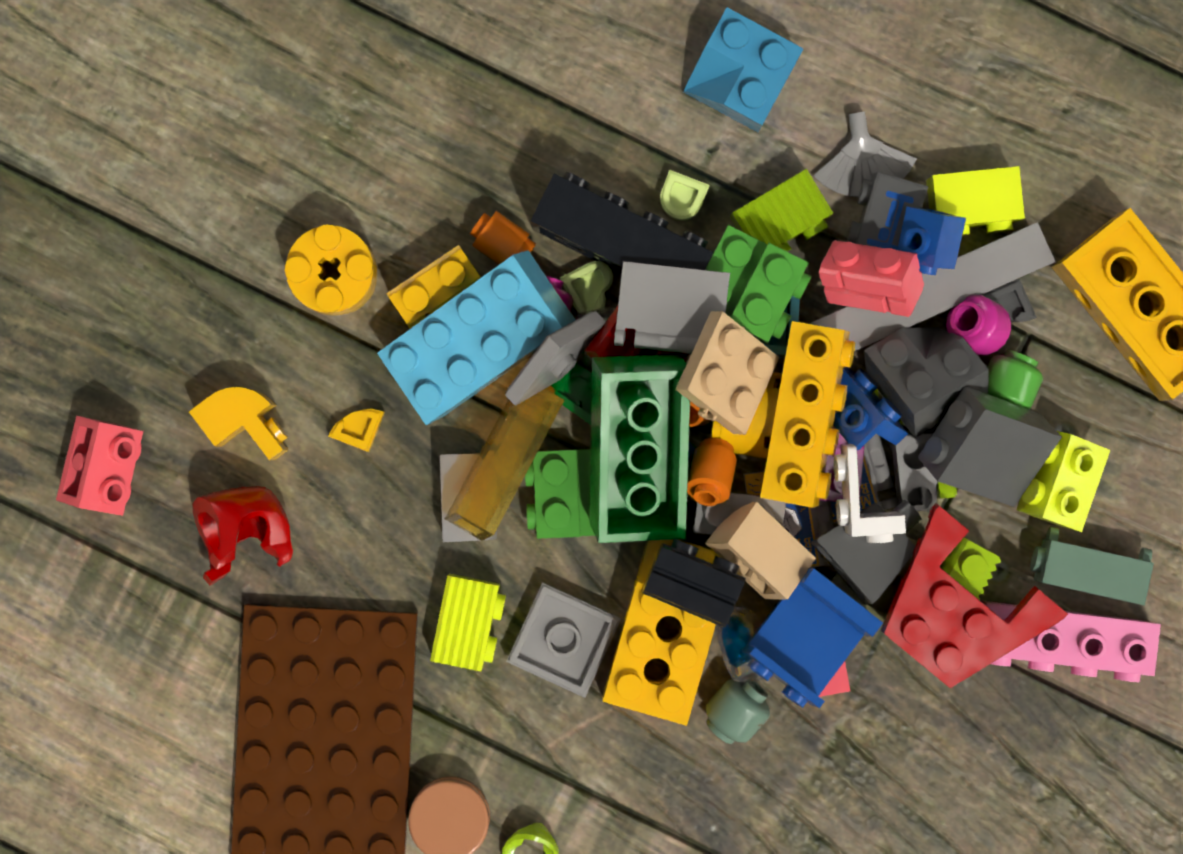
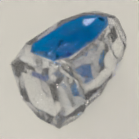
M735 607L725 628L719 626L718 642L725 666L733 681L746 682L748 679L754 681L763 680L762 677L747 666L751 658L742 652L743 648L762 624L755 612L746 607Z

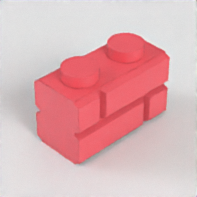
M835 240L832 242L819 270L822 286H825L824 293L827 303L883 313L891 312V314L906 317L911 316L924 287L922 273L919 271L920 265L917 253L899 251L892 248H880Z

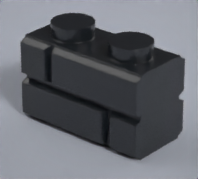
M675 538L671 546L662 543L647 576L642 593L725 628L746 580L745 577L737 574L740 566L718 556H715L712 563L696 557L699 548Z

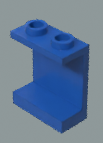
M809 568L789 599L779 600L743 648L742 652L751 658L747 666L766 681H769L774 676L786 687L782 693L801 708L806 703L820 708L825 702L819 697L820 693L864 635L873 637L883 622L817 570Z

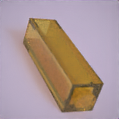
M552 386L543 389L516 406L508 399L449 509L445 520L481 541L495 534L564 402V399L554 394L555 390Z

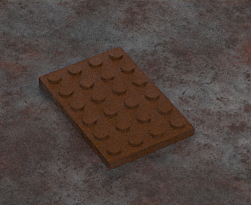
M255 604L244 605L231 854H406L418 613Z

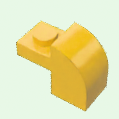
M242 387L225 388L213 393L189 411L190 415L215 447L224 446L246 429L268 460H276L288 451V448L283 443L288 438L284 430L273 417L267 421L263 417V415L277 405L269 397L258 391Z

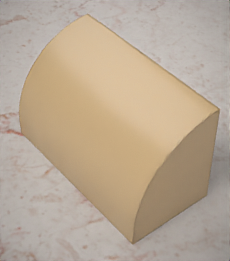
M758 502L749 503L733 512L717 527L705 543L719 557L739 565L737 573L745 577V581L764 599L788 600L816 559Z

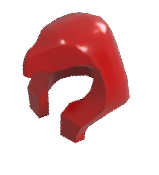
M261 486L239 487L199 496L194 500L193 516L196 527L208 550L210 570L204 572L203 579L209 586L223 579L231 571V561L235 560L237 544L250 537L258 538L261 541V548L276 558L278 567L291 560L293 548L290 525L281 503L271 490Z

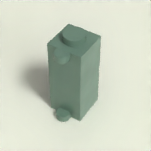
M1054 527L1048 528L1046 539L1042 540L1041 547H1035L1030 564V570L1035 572L1034 581L1145 606L1154 563L1151 562L1152 549L1143 547L1139 558L1134 559L1058 542L1059 528Z

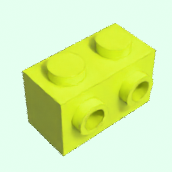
M1057 431L1062 438L1020 498L1016 510L1049 523L1082 532L1110 450L1075 435Z

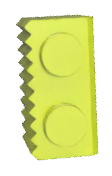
M454 574L447 575L430 658L431 662L475 671H482L484 662H493L497 637L490 636L493 619H502L506 595L498 593L500 584Z

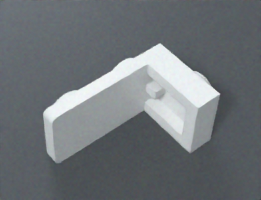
M841 444V454L834 456L835 479L837 482L842 481L843 499H837L836 502L838 525L844 526L845 533L852 537L866 536L867 543L892 542L893 534L906 533L905 515L897 511L860 514L857 448L852 444Z

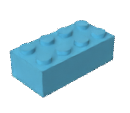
M527 250L510 256L377 354L425 425H428L453 411L534 354L548 335L575 321V318L531 253Z

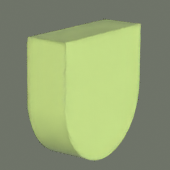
M669 170L660 194L661 207L665 214L672 219L688 220L694 217L701 209L710 185Z

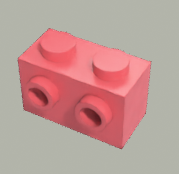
M76 415L56 500L81 509L123 516L126 503L131 495V481L135 464L141 454L143 431Z

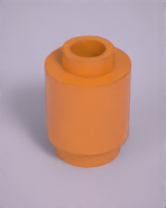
M497 210L492 217L484 213L470 232L476 238L472 246L498 265L514 254L527 250L531 253L536 245L535 242L528 238L530 233Z
M708 438L703 440L693 453L687 481V493L701 505L714 506L725 502L730 497L737 458L734 454V448L729 442L719 438Z

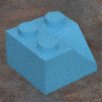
M727 7L706 44L683 93L758 133L804 48Z

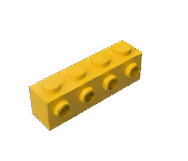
M792 321L760 498L812 508L819 506L820 499H827L831 484V473L825 472L828 455H835L839 439V429L833 428L836 411H843L847 395V385L841 384L843 368L851 367L855 351V341L849 340L850 331Z

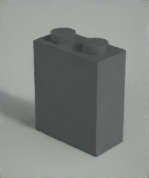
M964 386L931 438L925 444L918 458L938 482L1015 507L1062 436L1040 413Z

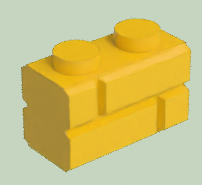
M458 245L386 294L411 329L481 277Z

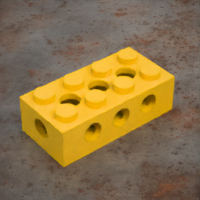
M1128 208L1116 214L1051 268L1159 401L1173 400L1183 392V272L1134 211ZM1113 261L1121 264L1124 269V279L1122 282L1114 279L1111 274V264ZM1141 295L1146 296L1151 302L1152 308L1148 316L1144 315L1139 309L1138 302ZM1169 329L1174 330L1178 335L1179 343L1175 350L1170 348L1166 341V334Z
M674 539L647 541L603 691L602 702L687 726L716 624L642 593L643 586L661 544L665 543L671 546ZM683 541L699 548L696 557L712 563L715 556H718L711 548ZM665 616H673L680 622V629L672 638H663L656 633L658 621ZM655 658L662 659L668 664L666 675L657 680L650 679L644 674L646 663Z

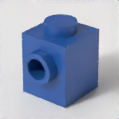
M907 206L897 250L917 253L920 265L919 271L923 274L936 275L938 268L955 269L966 218L932 209Z

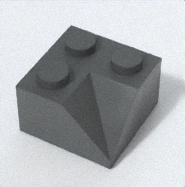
M939 327L900 328L864 350L866 373L878 385L877 389L881 395L902 414L900 419L915 438L941 423L964 386L988 394V368L963 337L954 333H948V331Z

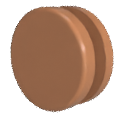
M441 777L426 784L416 795L409 811V831L414 843L424 854H473L481 846L487 835L490 823V809L484 794L472 782L459 777Z

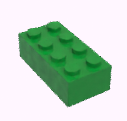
M680 354L592 357L590 526L598 543L672 540L674 538L686 539L690 400L675 390L687 365Z

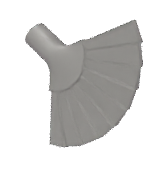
M865 112L848 114L851 130L850 141L835 157L813 175L823 186L836 193L858 197L864 179L871 181L873 174L876 172L903 179L910 172L917 158L884 145L883 142L872 138L868 133Z

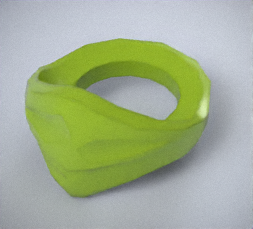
M533 823L518 829L507 839L502 849V854H514L515 849L522 845L524 839L542 843L545 854H559V847L555 839L542 823Z

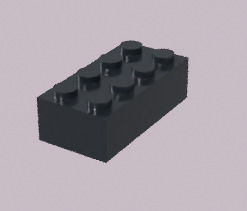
M566 172L564 178L555 173L553 174L530 221L533 231L594 261L603 262L610 269L622 274L623 261L705 270L713 254L712 251L706 249L708 241L688 231H684L683 235L680 236L667 229L668 221L648 211H645L643 217L628 210L629 202L607 191L601 197L589 191V182L569 172Z

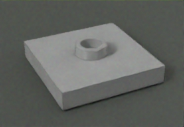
M591 311L548 335L505 391V396L516 406L562 379L573 368L578 357L606 321L596 311Z
M542 582L506 662L585 698L621 618Z

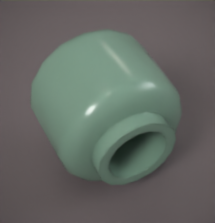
M737 679L726 681L706 705V714L708 716L706 724L718 738L728 744H732L734 741L739 743L748 742L770 717V708L765 701L768 697L767 692L752 679H748L746 682Z

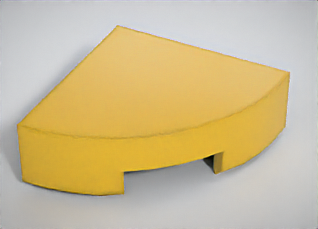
M362 409L352 412L333 426L328 437L370 452L385 412L375 409Z

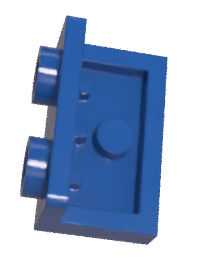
M844 367L841 384L847 385V395L843 411H836L834 427L839 429V433L847 443L855 445L857 450H860L875 434L897 445L909 434L898 421L902 417L900 411L885 397L880 400L874 392L878 385L865 371L859 369L855 373L848 367Z

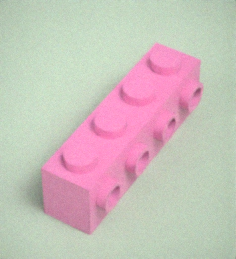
M980 600L1003 620L1017 606ZM1065 611L1068 613L1065 619L991 663L992 665L1011 666V659L1028 661L1027 668L1054 672L1055 664L1071 666V674L1097 677L1098 670L1114 671L1113 679L1140 682L1141 675L1155 676L1161 624L1145 620Z

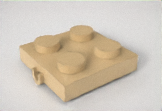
M711 311L675 390L700 408L698 415L711 421L716 420L733 434L746 435L780 357L723 311Z

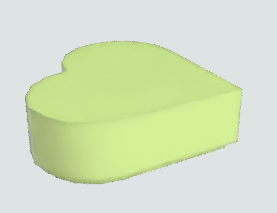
M593 261L560 277V280L564 282L563 286L566 292L572 295L574 308L579 314L584 316L591 311H596L598 314L603 311L606 303L604 293L612 285L613 274L607 264Z

